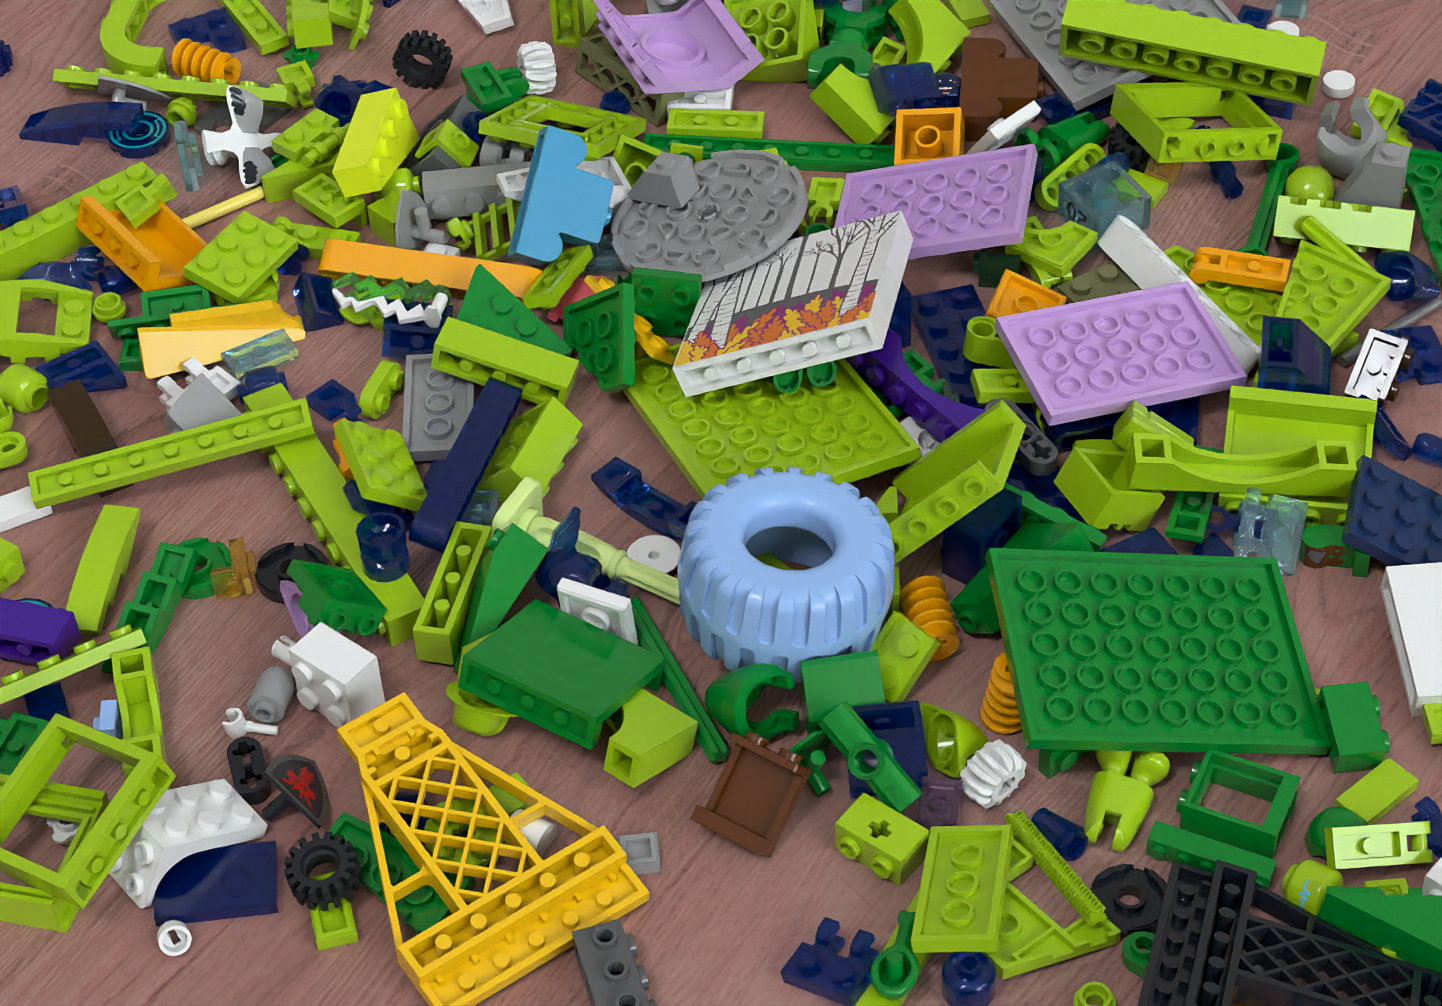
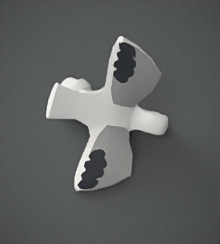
M228 85L226 97L233 123L231 129L223 133L202 130V144L205 157L212 166L217 164L224 165L230 157L237 158L239 160L241 182L243 187L247 189L261 183V176L275 169L271 159L263 151L273 149L271 140L281 133H259L258 129L263 116V101L245 89Z

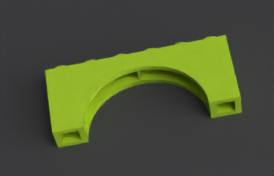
M898 0L888 10L900 27L906 43L907 63L902 78L891 82L870 81L855 75L842 64H839L809 95L855 143L870 144L874 142L878 145L890 133L886 127L890 125L893 128L896 125L897 110H901L904 107L910 109L921 98L918 94L919 90L923 93L927 91L935 82L933 75L935 73L938 76L941 75L952 63L948 58L951 56L955 59L963 51L964 37H968L971 31L940 0Z
M490 634L462 647L458 680L460 678L463 655ZM642 688L605 720L613 730L614 735L609 738L603 770L630 787H637L692 754L698 721Z

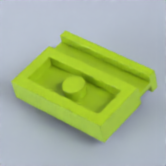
M895 610L877 636L870 651H878L884 698L893 705L901 706L941 642L915 622L906 618L903 613Z

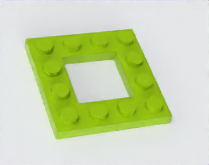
M530 94L480 120L479 134L489 135L492 141L507 142L512 140L519 142L521 147L535 148L539 131L547 126L538 124L547 119L557 121L558 126L573 128L575 126L586 127V131L583 133L566 129L562 130L574 133L584 140L587 147L584 161H598L599 158L609 154L616 148L621 134L634 139L645 132L647 119Z

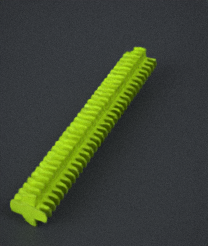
M1018 810L1014 814L1007 813L1004 820L1007 822L1006 825H1011L1013 837L1034 856L1036 864L1039 865L1041 870L1044 871L1046 876L1060 890L1084 921L1093 927L1098 922L1104 923L1108 917L1104 913L1106 907L1089 890L1090 888L1086 887L1087 885L1070 868L1071 866L1067 865L1068 863L1049 843L1047 838L1041 834L1042 832L1036 828L1034 823L1028 819L1029 817L1022 810Z

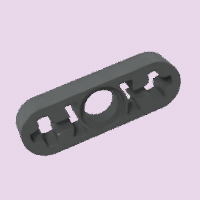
M1001 398L988 402L985 410L1003 400L1026 425L1024 434H1027L1030 438L1020 442L1015 458L1023 467L1035 476H1048L1054 473L1058 466V449L1011 400Z

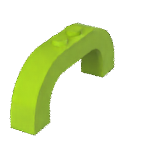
M166 0L111 1L110 10L106 18L102 19L100 41L107 69L119 75H123L125 70L142 73V77H152L153 73L169 74L164 47L135 44L150 11L156 5Z

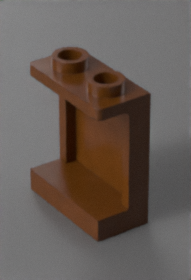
M747 730L745 737L732 732L729 740L735 742V746L706 807L696 805L690 819L757 854L771 857L812 770L800 765L803 757L781 747L779 752L776 753L766 748L769 740Z

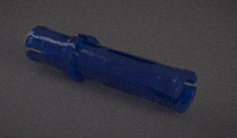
M1201 125V126H1198V127L1195 128V129H1211V128H1210V126H1207V128H1206L1205 125ZM1232 161L1206 162L1210 168L1209 173L1212 180L1219 184L1225 198L1235 199L1243 193L1244 186L1236 175V167Z

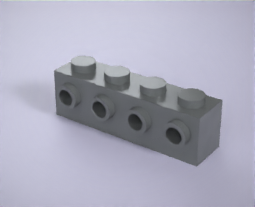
M620 919L572 931L575 958L591 1006H657L655 999H647L645 991L649 990V982L643 965L636 967L634 958L638 957L635 939L632 933L625 934Z

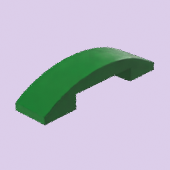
M1194 445V446H1193V447H1196V448H1199V449H1203V450H1207V451H1211V452H1215V453H1223V452H1224V450H1222V449H1216V448H1210V447H1203V446H1197V445ZM1177 491L1173 509L1171 508L1165 537L1202 543L1206 535L1216 492Z

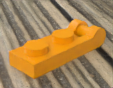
M1199 247L1195 252L1194 264L1191 267L1189 276L1197 284H1204L1210 280L1284 292L1291 260L1212 247Z

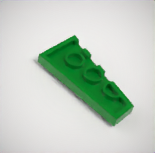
M343 812L328 832H332L334 839L337 834L344 836L346 842L348 840L351 842L362 871V879H358L359 883L386 906L370 826L368 823ZM380 830L390 883L392 886H395L419 872L420 869L396 837ZM443 872L453 887H455L458 874ZM464 875L461 889L472 891L476 885L474 877ZM424 885L395 902L398 918L417 935L452 915L434 888L429 885Z

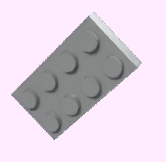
M433 354L406 355L402 437L414 462L474 458L475 383L430 368Z

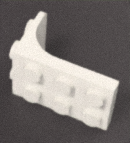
M224 778L166 790L109 874L139 908H147L152 904L159 882L177 862L197 852L263 838L268 825Z

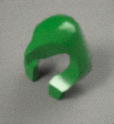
M753 664L725 672L717 677L705 692L704 704L710 716L722 725L730 735L733 732L745 737L748 730L769 740L785 730L794 731L799 727V712L785 708L774 710L767 719L760 722L746 720L747 710L760 697L765 687L774 686L786 690H791L795 687L791 672L777 665Z

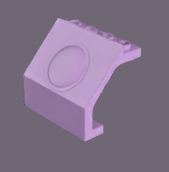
M593 0L599 9L595 13L601 21L598 27L645 94L729 89L765 60L721 0H690L674 12L623 15L619 13L609 0Z

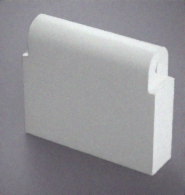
M1442 562L1387 566L1380 586L1411 717L1422 716L1423 704L1442 703Z

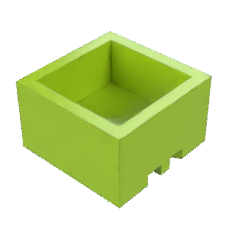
M1074 447L1053 482L1086 523L1097 529H1108L1111 524L1115 530H1121L1124 527L1128 531L1144 532L1164 501V495L1159 490L1128 489L1125 465L1127 452Z

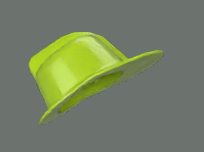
M454 681L446 687V694L453 701V723L457 727L485 737L496 735L504 729L510 717H518L505 709L458 688L459 681Z

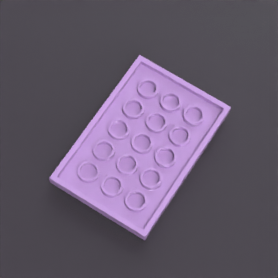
M1034 144L848 173L834 228L902 210L913 237L908 260L1022 243L1038 155Z
M1188 281L997 317L995 322V330L1049 426L1126 411L1134 400L1146 407L1229 390L1231 385L1245 386L1247 380L1246 373Z

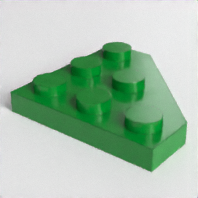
M622 282L564 306L563 340L569 347L577 350L579 353L577 358L588 373L596 375L599 379L597 384L604 392L617 393L635 386L634 345L636 334L634 332V311L636 301L634 298V284Z

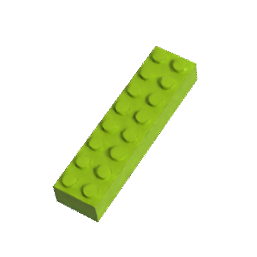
M1067 0L1061 23L1058 55L1311 107L1327 42L1319 41L1312 36L1299 37L1289 35L1277 29L1269 31L1254 28L1247 23L1234 24L1224 22L1217 17L1204 18L1194 16L1182 10L1170 11L1160 9L1152 4L1140 5L1126 2L1125 0Z

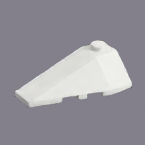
M601 157L598 161L583 160L576 166L577 169L610 179L614 183L609 207L612 208V215L607 225L611 226L617 211L629 197L628 193L632 188L614 157ZM529 168L497 174L496 181L505 197L521 201Z

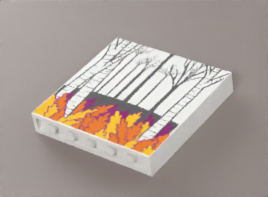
M902 210L788 240L783 247L778 248L752 266L728 276L706 281L672 367L685 397L882 349L913 242L912 234Z

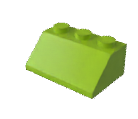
M554 396L516 417L510 422L468 492L475 497L504 504L520 482L528 476L541 483L543 499L550 490L548 486L549 481L564 466L562 459L565 454L570 452L577 444L578 439L576 435L583 424Z

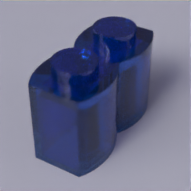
M919 62L908 65H886L879 67L868 77L879 113H890V116H896L897 110L935 108L934 105L942 99L931 63Z

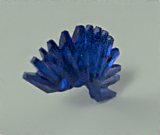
M97 246L79 247L76 252L75 261L70 263L58 261L38 263L16 280L43 279L80 289L85 288L90 291L92 286L88 281H99L100 276L94 272L104 268V265L101 264L104 262V257L96 256L101 252Z

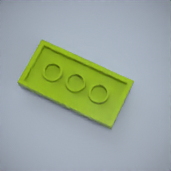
M1011 825L931 827L911 936L913 953L997 952L1013 842Z

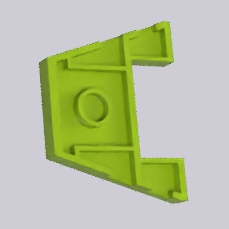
M1014 838L997 952H972L1003 980L1115 945L1120 941L1121 930L1108 919L1104 923L1098 922L1093 927L1089 926L1081 917L1067 928L1062 929L1015 888L1010 882L1033 867L1034 856Z

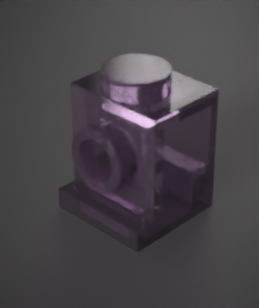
M923 776L921 789L923 794L920 796L917 823L928 829L929 834L933 826H959L963 780Z

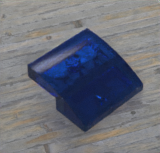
M385 298L387 305L397 300ZM400 300L407 311L419 304L425 310L428 305L432 304ZM446 305L438 328L429 327L424 320L399 324L396 314L386 318L383 316L382 357L406 359V355L433 354L434 344L447 318H452L453 305Z

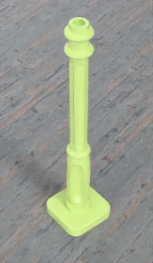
M527 476L520 482L493 519L492 533L497 528L502 530L514 523L549 549L547 552L567 562L608 576L611 580L620 578L680 605L677 578L628 558L626 551L618 550L614 546L584 531L544 517L542 486L539 481Z

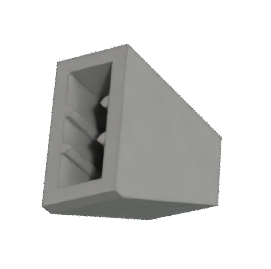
M1377 141L1335 192L1333 201L1401 209L1411 147Z

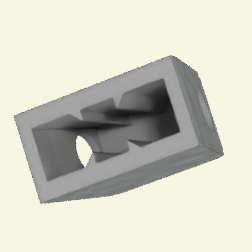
M201 373L169 409L163 425L170 432L169 434L239 416L242 413Z

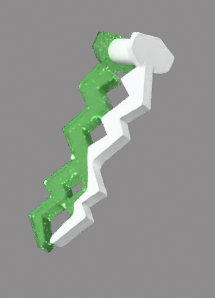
M353 271L332 282L333 296L342 309L352 305L355 313L371 305H375L384 318L396 314L399 324L424 320L429 327L438 329L442 319L441 315L444 309L448 307L451 299L447 286L438 284L434 287L427 279L412 288H409L402 277L384 287H379L372 275L360 281ZM352 284L358 295L366 291L368 295L359 299L354 290L344 296L337 289ZM399 293L405 304L418 297H421L422 303L432 298L433 302L425 310L419 304L407 311L400 299L388 305L385 299Z

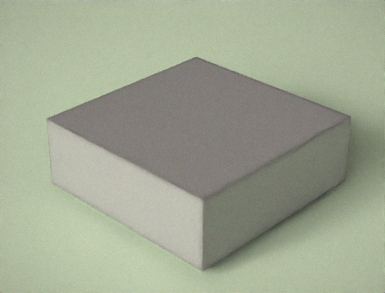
M657 832L617 836L618 844L627 854L626 863L636 875L661 872Z

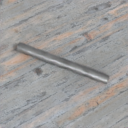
M1435 295L1378 331L1396 336L1442 307V299ZM1365 339L1336 357L1339 366L1345 368L1358 359Z

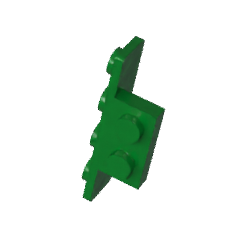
M200 285L140 292L143 316L107 321V325L113 339L124 341L125 339H136L138 337L137 328L170 327L169 314L243 303L211 307L210 291Z

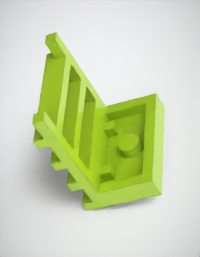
M506 197V202L502 205L497 206L494 202L489 205L490 211L482 215L478 211L472 214L473 220L467 222L471 230L474 229L477 256L475 259L492 261L508 252L511 240L505 243L502 214L508 213L510 239H512L521 201ZM491 221L494 249L488 252L485 223Z

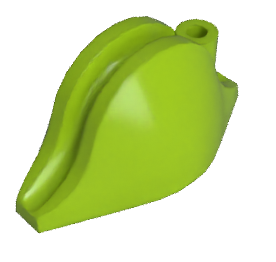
M921 702L917 713L926 752L932 765L937 770L953 778H960L961 771L967 766V760L975 755L976 750L980 751L988 743L985 733L973 721L957 712Z

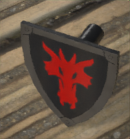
M285 754L277 756L267 765L262 774L281 793L262 809L264 818L273 822L294 804L320 829L327 817L329 805L324 780L315 761L300 755Z

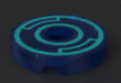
M152 111L126 113L115 119L109 125L106 133L110 149L114 153L115 151L119 152L121 157L128 159L150 157L158 153V148L163 144L165 148L171 138L167 119L161 114Z

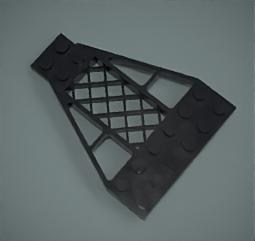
M1220 860L1216 861L1213 872L1177 861L1172 862L1137 1006H1231V1002L1246 1006H1380V1004L1384 1003L1387 1006H1442L1441 973L1385 955L1256 883L1257 871ZM1250 905L1258 907L1290 926L1250 915ZM1242 948L1246 951V953L1241 954ZM1283 959L1288 965L1283 967L1277 960ZM1260 965L1265 972L1259 973L1253 966ZM1324 971L1330 978L1324 979L1319 972ZM1302 978L1307 985L1301 986L1295 979ZM1366 984L1372 991L1366 992L1360 985ZM1343 990L1349 998L1344 999L1338 991Z

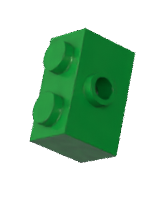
M1368 681L1322 686L1318 702L1331 743L1328 755L1333 774L1373 770L1383 762L1385 754L1390 751L1388 733L1386 730H1381L1378 720L1381 712L1378 697L1371 694Z

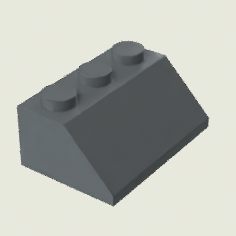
M462 95L425 124L419 135L420 139L413 147L403 168L410 169L414 177L420 176L421 180L422 172L463 168L438 145L419 159L415 157V154L424 137L447 119L480 146L487 135L479 134V122L488 116Z

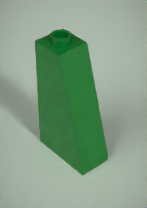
M1025 523L1002 547L1009 549L1094 552L1080 523ZM985 565L950 602L959 625L967 634H994L1000 629L987 565Z

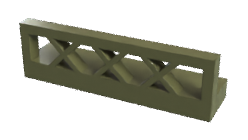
M603 33L580 38L575 72L654 125H664L668 102L684 98L685 92L645 94ZM588 56L592 59L596 71H592L587 67ZM606 70L612 72L616 82L615 85L610 82ZM627 83L633 86L637 96L636 99L631 97ZM648 97L657 101L655 112L650 107Z

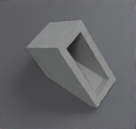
M662 152L643 172L629 191V199L682 208L700 189L689 156Z

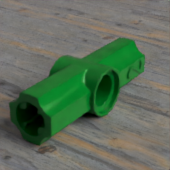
M847 701L832 710L818 724L846 757L851 773L857 778L865 780L885 805L901 813L923 794L893 758V751L890 745L873 734ZM865 750L872 751L877 757L878 763L876 768L869 766L864 760Z

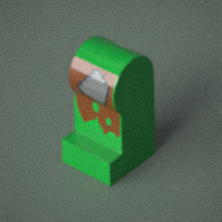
M1316 524L1310 525L1302 531L1299 559L1305 566L1314 569L1325 566L1352 569V576L1367 578L1370 555L1342 541L1344 526Z

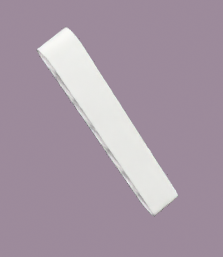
M1117 215L1099 239L1098 245L1142 290L1188 281L1244 372L1248 375L1263 355V351L1136 224L1122 215Z

